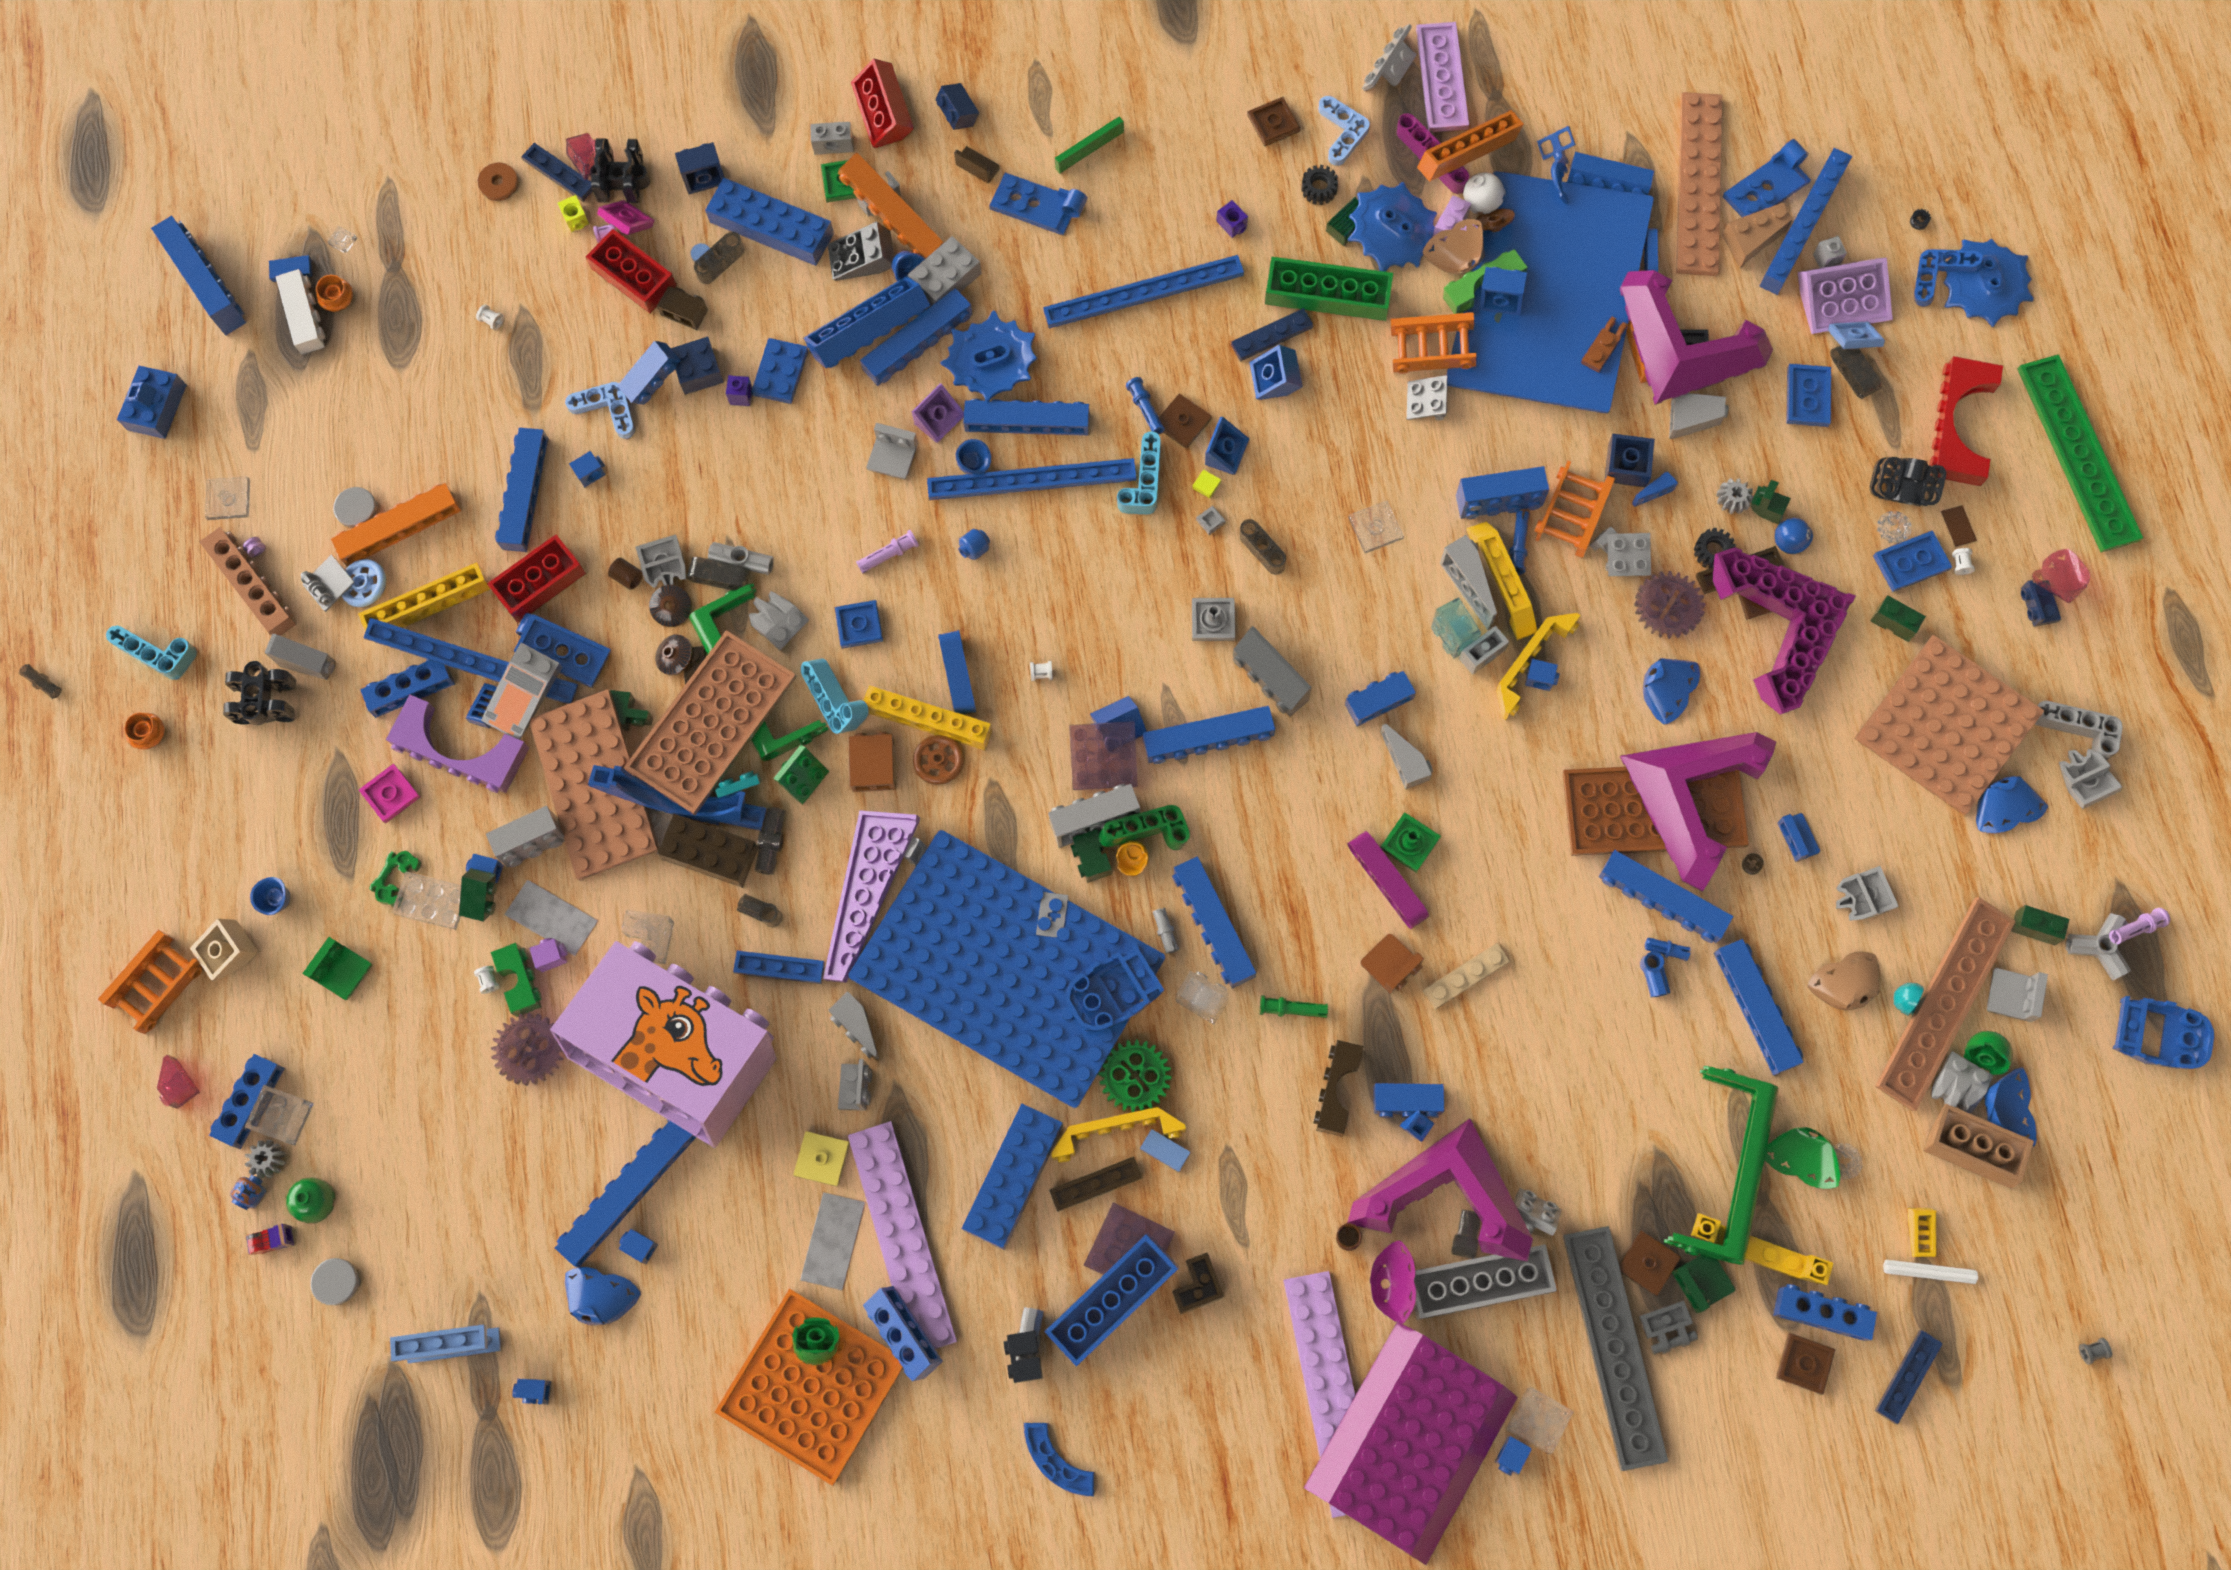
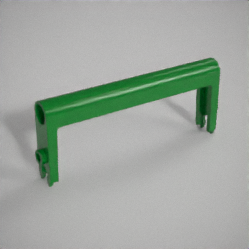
M753 583L737 590L728 591L723 597L690 614L689 619L707 654H709L721 638L714 619L755 598L754 593L757 590L756 588L752 589L754 587ZM817 720L775 740L764 721L751 741L761 760L769 761L799 745L804 746L811 743L813 738L825 733L829 729L825 727L827 725L826 722L821 723L820 720Z
M1704 1066V1070L1700 1069L1699 1072L1703 1074L1702 1079L1749 1093L1752 1096L1723 1244L1719 1245L1673 1233V1236H1668V1239H1664V1243L1684 1249L1685 1253L1689 1255L1699 1256L1701 1254L1728 1263L1743 1265L1745 1263L1779 1088L1771 1083L1736 1074V1071L1732 1069Z

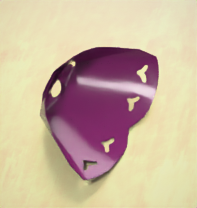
M1400 1240L1391 1243L1376 1257L1372 1266L1369 1283L1371 1284L1372 1299L1376 1307L1393 1321L1403 1324L1413 1311L1416 1301V1287L1414 1284V1260L1408 1248ZM1383 1279L1389 1280V1288H1382L1381 1281Z

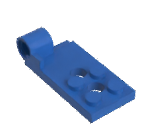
M1796 139L1790 140L1779 152L1772 156L1769 162L1724 192L1723 198L1741 217L1780 204L1811 182V179L1798 167L1807 158L1809 153ZM1768 184L1772 187V190H1765L1762 185ZM1753 195L1757 198V201H1750L1747 196Z
M1004 173L989 207L990 210L1064 236L1071 219L1080 217L1088 198L1077 189L1068 191L1059 188L1056 191ZM1018 194L1021 198L1014 201L1011 199V196ZM1031 201H1038L1040 203L1037 207L1029 206Z
M525 613L515 631L521 638L514 652H516L520 643H523L560 663L563 667L560 674L593 688L611 653L610 648L534 614ZM565 646L569 649V652L565 656H559L557 649ZM585 655L588 657V661L584 665H579L576 663L577 657Z

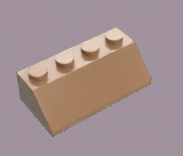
M1945 1103L1929 1131L1923 1151L2012 1189L2023 1181L2034 1141Z

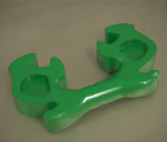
M391 851L379 876L370 884L369 890L375 892V899L381 904L391 905L392 907L399 904L401 897L398 895L394 896V893L400 890L392 884L386 887V880L391 871L399 866L398 870L405 875L410 874L408 869L411 867L417 872L421 865L420 860L408 851H401L397 855Z

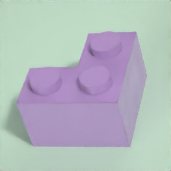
M1453 195L1435 226L1433 236L1443 230H1452L1456 223L1467 219L1471 203ZM1445 236L1444 239H1440V240H1442V241L1445 242L1447 236Z

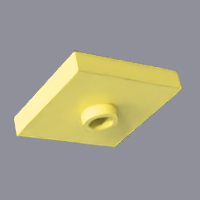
M805 1131L793 1176L838 1187L850 1142Z

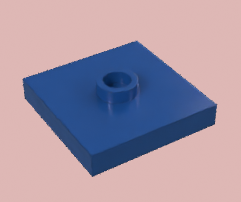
M876 600L835 607L841 649L883 642Z

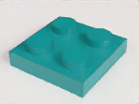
M752 770L741 774L738 780L733 781V778L720 781L719 786L715 789L718 798L760 784L762 779L759 772L754 774Z

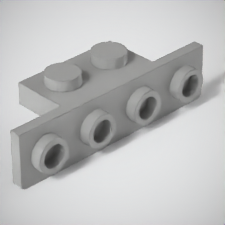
M1410 24L1403 28L1399 27L1393 33L1394 38L1383 49V56L1377 59L1374 63V70L1365 77V84L1362 87L1364 91L1374 87L1381 75L1393 87L1399 84L1417 55L1403 42L1412 28Z

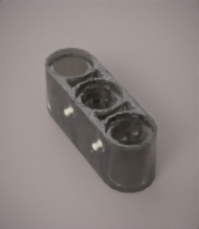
M728 232L696 260L694 270L701 283L709 284L713 282L742 256L745 249L738 233Z
M1838 345L1831 349L1830 355L1833 362L1857 397L1863 399L1882 388L1881 380L1859 348L1843 349L1841 345Z
M1252 519L1244 520L1240 525L1239 537L1241 542L1271 574H1281L1286 565L1285 553L1256 521ZM1250 529L1254 533L1246 534L1244 531ZM1264 544L1268 548L1262 550L1258 546ZM1277 559L1281 561V564L1275 565L1271 561Z
M693 557L687 579L698 584L727 590H737L748 584L751 571L740 565Z

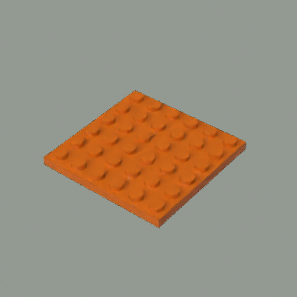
M789 1288L714 1413L834 1486L903 1367L898 1359L893 1356L892 1350ZM819 1317L828 1319L834 1327L836 1325L840 1338L837 1352L830 1361L814 1366L802 1362L794 1353L792 1334L797 1325L799 1327L804 1324V1320Z

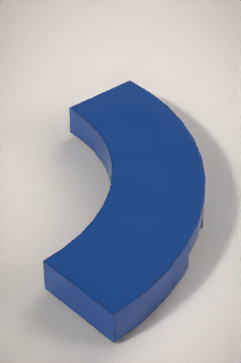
M1024 1423L1026 1444L1039 1470L1051 1482L1066 1491L1083 1496H1094V1472L1077 1469L1059 1456L1051 1443L1048 1423Z

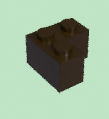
M1208 1252L1186 1260L1185 1263L1193 1283L1172 1291L1180 1315L1224 1298Z

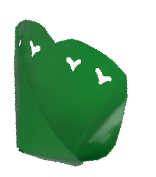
M1795 1127L1779 1135L1767 1145L1765 1161L1776 1171L1785 1175H1797L1805 1184L1815 1188L1831 1189L1839 1186L1841 1175L1834 1146L1831 1140L1818 1131L1808 1127ZM1809 1132L1818 1135V1137L1811 1136ZM1768 1152H1774V1160L1771 1158V1155H1768ZM1787 1161V1164L1790 1166V1168H1787L1785 1165L1782 1166L1781 1164ZM1815 1174L1816 1180H1814L1813 1177H1808L1807 1175ZM1831 1177L1834 1182H1825V1180Z

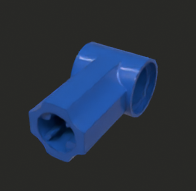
M1656 951L1647 953L1640 961V968L1644 972L1651 998L1671 993L1663 966L1664 958ZM1648 958H1653L1656 961V968H1651L1648 965Z

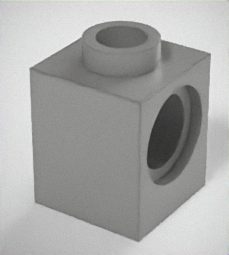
M1839 236L1819 242L1813 256L1819 268L1841 265L1847 252Z

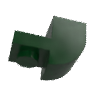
M1770 480L1768 487L1764 485L1763 487L1758 486L1750 506L1760 517L1779 525L1791 498L1776 493L1775 490L1779 482Z
M610 690L623 730L629 731L631 723L636 727L652 726L653 717L649 711L633 709L635 698L631 692Z

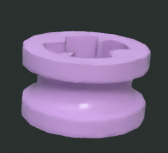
M252 537L243 544V549L247 551L250 557H256L263 553L265 545L259 537Z

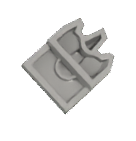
M676 534L635 547L644 579L653 588L657 586L660 580H662L665 586L673 585V577L678 576L681 580L686 579L684 557Z
M770 591L768 595L770 598L769 602L755 597L753 604L759 610V613H751L749 618L751 626L762 636L766 637L778 650H781L809 619L790 601Z
M2088 749L2086 757H2083L2078 751L2070 750L2068 751L2070 764L2066 761L2059 762L2068 792L2082 809L2108 798L2122 789L2120 783L2109 771L2110 764L2098 752Z
M1881 866L1844 878L1836 888L1839 892L1846 895L1836 901V909L1851 908L1852 912L1849 914V921L1875 917L1899 907Z
M1952 1051L1932 1086V1098L1937 1100L1941 1097L1944 1099V1104L1946 1103L1953 1107L1957 1106L1960 1110L1972 1113L1986 1094L1993 1075Z

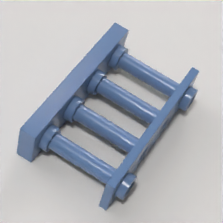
M477 1325L390 1337L391 1361L407 1360V1363L410 1364L501 1351L500 1328L487 1329V1325Z

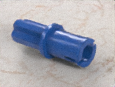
M1647 938L1644 945L1645 950L1656 951L1663 954L1665 958L1670 956L1688 961L1690 957V947L1673 944L1670 940L1665 942Z

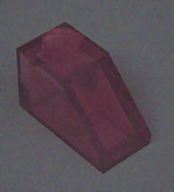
M589 133L566 138L567 156L584 180L588 179L590 168L595 165V140L592 139Z
M168 1054L164 1056L157 1084V1090L161 1094L159 1099L166 1107L170 1106L179 1109L199 1094L200 1091L177 1058Z

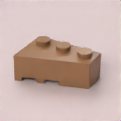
M1784 202L1728 222L1723 232V237L1739 268L1743 267L1747 261L1758 255L1762 249L1769 246L1787 231L1792 217Z

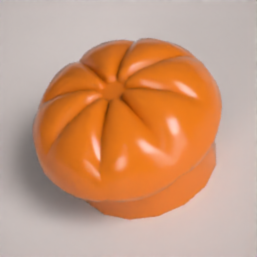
M326 275L317 283V301L322 308L331 312H338L350 305L353 299V290L347 281L336 275Z
M134 713L127 719L124 726L128 743L132 747L142 750L158 745L165 732L162 720L152 713Z

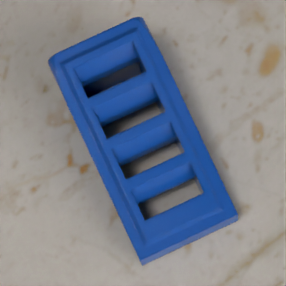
M1667 471L1636 494L1632 505L1636 507L1671 493L1675 490L1678 482Z
M487 683L483 684L466 716L470 723L490 729V725L482 722V717L478 716V713H485L486 710L481 709V706L488 707L489 703L485 702L484 699L491 700L493 697L487 694V691L495 692L497 686Z

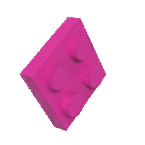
M625 200L601 206L597 212V215L602 217L605 222L614 225L620 232L626 235L652 228L655 221Z
M394 763L359 789V792L385 824L420 798V795Z

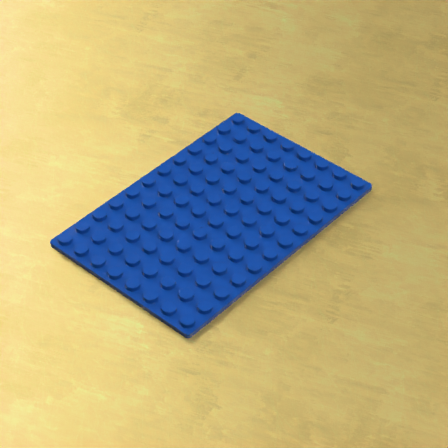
M1495 171L1493 174L1500 179L1505 189V195L1502 198L1503 202L1497 209L1512 210L1515 213V219L1498 232L1483 230L1485 258L1470 271L1474 272L1484 263L1492 262L1502 253L1515 249L1528 267L1521 314L1513 315L1479 310L1482 286H1480L1474 293V307L1463 312H1474V330L1468 331L1469 353H1476V367L1448 369L1447 386L1607 414L1611 408L1627 328L1600 373L1581 364V360L1612 316L1616 318V323L1610 330L1611 333L1616 335L1619 326L1623 322L1628 324L1629 319L1625 309L1626 302L1624 296H1621L1619 288L1628 272L1639 271L1654 198L1650 195L1561 181L1560 183L1563 185L1562 190L1568 198V203L1565 204L1560 198L1553 180ZM1456 331L1451 355L1461 354L1459 331Z
M940 830L923 854L848 976L857 984L1072 1108H1077L1130 1018L1102 1031L1086 1029L1079 1024L1067 1004L1066 991L1069 984L1080 973L1083 974L1093 963L1098 960L1100 962L1118 952L1124 954L1131 951L1134 945H1137L1155 976L1165 961V955L1070 901L1067 902L1064 928H1060L1057 931V937L1036 935L1037 924L1040 930L1046 931L1051 927V921L1056 922V919L1061 917V914L1057 912L1062 909V902L1055 898L1049 903V908L1053 912L1048 913V917H1051L1052 920L1050 921L1047 917H1042L1038 920L1043 892H1054L949 833ZM1121 963L1100 976L1122 1013L1142 1000Z

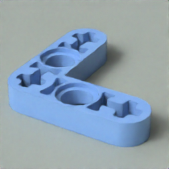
M1324 96L1319 101V113L1344 129L1343 133L1329 149L1328 154L1329 162L1332 165L1339 166L1347 160L1367 135L1369 121L1366 117L1331 96ZM1346 113L1349 115V118L1342 120L1339 118V115ZM1363 125L1364 127H1360L1356 134L1357 126ZM1350 137L1354 140V143L1346 144L1343 140ZM1342 148L1341 156L1334 157V154L1337 155Z
M611 382L572 393L566 398L565 404L572 414H581L609 406L613 425L618 436L628 439L634 435L635 427L628 400L617 386L618 382ZM615 389L618 391L619 400H616L613 395V390ZM594 394L601 395L600 400L597 402H591L590 398ZM574 401H578L576 407L573 406ZM617 407H625L623 414H615ZM621 421H625L627 431L623 432Z

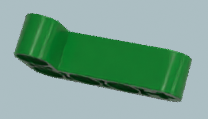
M1167 805L1109 821L1100 831L1098 838L1103 846L1113 847L1129 840H1138L1162 833L1170 849L1180 850L1188 841L1190 832L1181 809L1176 805ZM1166 815L1172 816L1174 821L1169 820ZM1146 820L1152 821L1154 826H1150ZM1126 826H1131L1135 832L1129 831ZM1174 834L1180 836L1181 840H1177Z

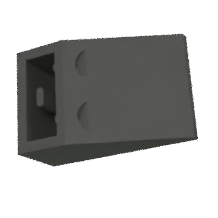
M877 221L827 244L834 281L880 274L892 268L891 263L894 258L891 232Z

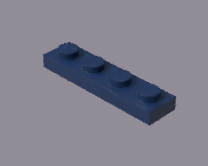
M535 142L521 156L523 161L572 195H576L582 202L593 192L590 180Z
M1303 308L1231 341V347L1241 362L1312 329L1313 323Z
M1919 1330L1877 1405L1875 1412L1895 1425L1899 1424L1940 1350L1942 1342L1923 1330Z

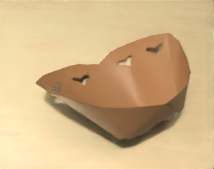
M1465 219L1456 223L1452 230H1443L1437 233L1425 245L1423 255L1430 263L1444 272H1469L1485 258L1481 222L1475 219ZM1447 236L1445 242L1442 241V240H1440V239H1444V237ZM1434 245L1435 251L1429 252V250L1432 249V246ZM1475 260V264L1469 267L1470 262Z
M1862 951L1854 952L1847 955L1841 962L1829 963L1815 972L1807 987L1816 997L1836 1009L1846 1011L1863 1008L1880 992L1879 964L1876 955ZM1865 957H1867V958H1869V959H1870V958H1873V960L1870 962V961H1869L1868 959H1866ZM1858 958V964L1851 963V961H1855ZM1833 969H1835L1833 975L1826 973L1831 972ZM1820 978L1821 985L1814 986V984L1817 983L1818 979ZM1863 996L1868 997L1866 1001L1860 1003V999Z

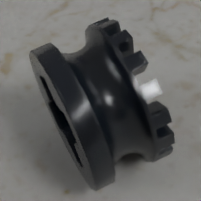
M1917 209L1910 218L1911 226L1916 230L1925 229L1931 220L1929 212H1926L1925 209ZM1917 217H1920L1921 220H1924V221L1920 223V221H1919V220H1916V219H1917Z

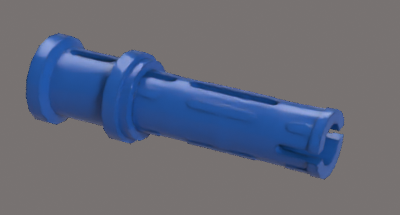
M1141 377L1132 378L1126 383V389L1131 392L1133 403L1141 409L1150 430L1158 435L1163 433L1165 428L1151 404V396L1143 386V379Z
M1523 511L1516 512L1513 547L1509 550L1510 559L1518 575L1526 572L1524 562L1528 556V551L1525 545L1530 514L1526 511L1523 519Z

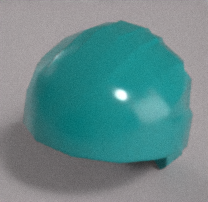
M1904 983L1898 987L1893 996L1895 1007L1906 1016L1913 1015L1920 1002L1924 986L1918 983Z

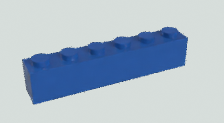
M956 288L924 313L917 316L860 359L862 370L877 386L881 383H886L894 373L903 370L910 361L919 358L927 348L935 346L939 339L952 333V329H955L960 323L968 321L972 315L971 304Z
M980 399L965 400L963 424L965 432L1088 436L1089 404L1083 402L1064 403L1061 401L1044 403L1038 400L1033 402H1023L1021 400L1006 402L999 399L986 402Z
M519 427L518 434L514 436L515 450L514 454L512 453L510 456L511 470L507 473L506 477L508 486L507 491L503 493V511L499 513L500 527L495 533V540L502 550L527 552L548 444V437L543 429Z
M1264 706L1144 732L1143 743L1148 763L1161 764L1166 762V759L1175 758V760L1186 758L1189 754L1203 755L1208 753V750L1217 749L1221 751L1235 744L1244 746L1249 744L1250 741L1258 739L1259 741H1267L1274 736L1275 727L1270 707Z
M1616 850L1610 855L1598 876L1605 885L1609 887L1615 886L1622 890V894L1640 900L1641 904L1646 908L1656 909L1661 912L1664 918L1681 923L1682 928L1690 932H1697L1703 940L1709 943H1717L1722 939L1734 917Z
M1198 856L1175 866L1174 875H1172L1173 881L1177 887L1181 886L1184 892L1181 895L1186 906H1191L1194 912L1191 914L1196 926H1201L1203 930L1201 937L1206 946L1210 944L1213 950L1210 953L1215 965L1220 964L1223 970L1220 974L1226 985L1230 984L1233 989L1256 978V971Z
M1741 939L1719 948L1713 954L1773 1076L1802 1064L1803 1053L1795 1045L1792 1039L1793 1033L1782 1019L1783 1013L1781 1008L1777 1004L1775 1005L1772 999L1773 993L1770 986L1765 984L1761 977L1763 975L1762 970L1758 964H1755L1750 946Z

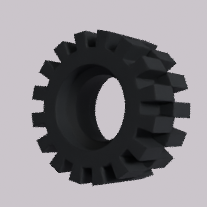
M1314 165L1313 170L1308 168L1307 172L1303 174L1301 191L1303 192V197H1307L1308 202L1312 199L1315 205L1317 201H1319V205H1323V201L1327 204L1337 194L1338 176L1335 175L1334 170L1330 171L1329 166L1323 169L1324 165H1320V168ZM1321 180L1327 183V187L1325 189H1316L1312 186V183Z
M1713 528L1712 531L1708 529L1705 533L1703 532L1694 546V556L1698 557L1697 562H1704L1702 566L1706 567V565H1709V569L1714 567L1715 555L1707 550V545L1711 542L1719 544L1722 547V551L1736 547V544H1733L1734 538L1729 539V532L1723 534L1724 529H1720L1717 532V528Z

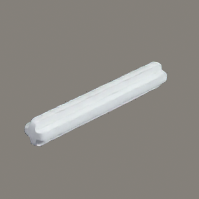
M1885 1260L1883 1264V1270L1886 1274L1976 1284L1978 1280L1977 1271L1971 1269Z

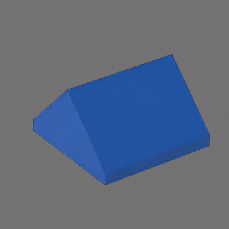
M1220 417L1205 453V465L1232 475L1236 474L1249 438L1224 417Z
M1129 696L1090 713L1108 751L1143 736L1144 732H1147L1139 709Z

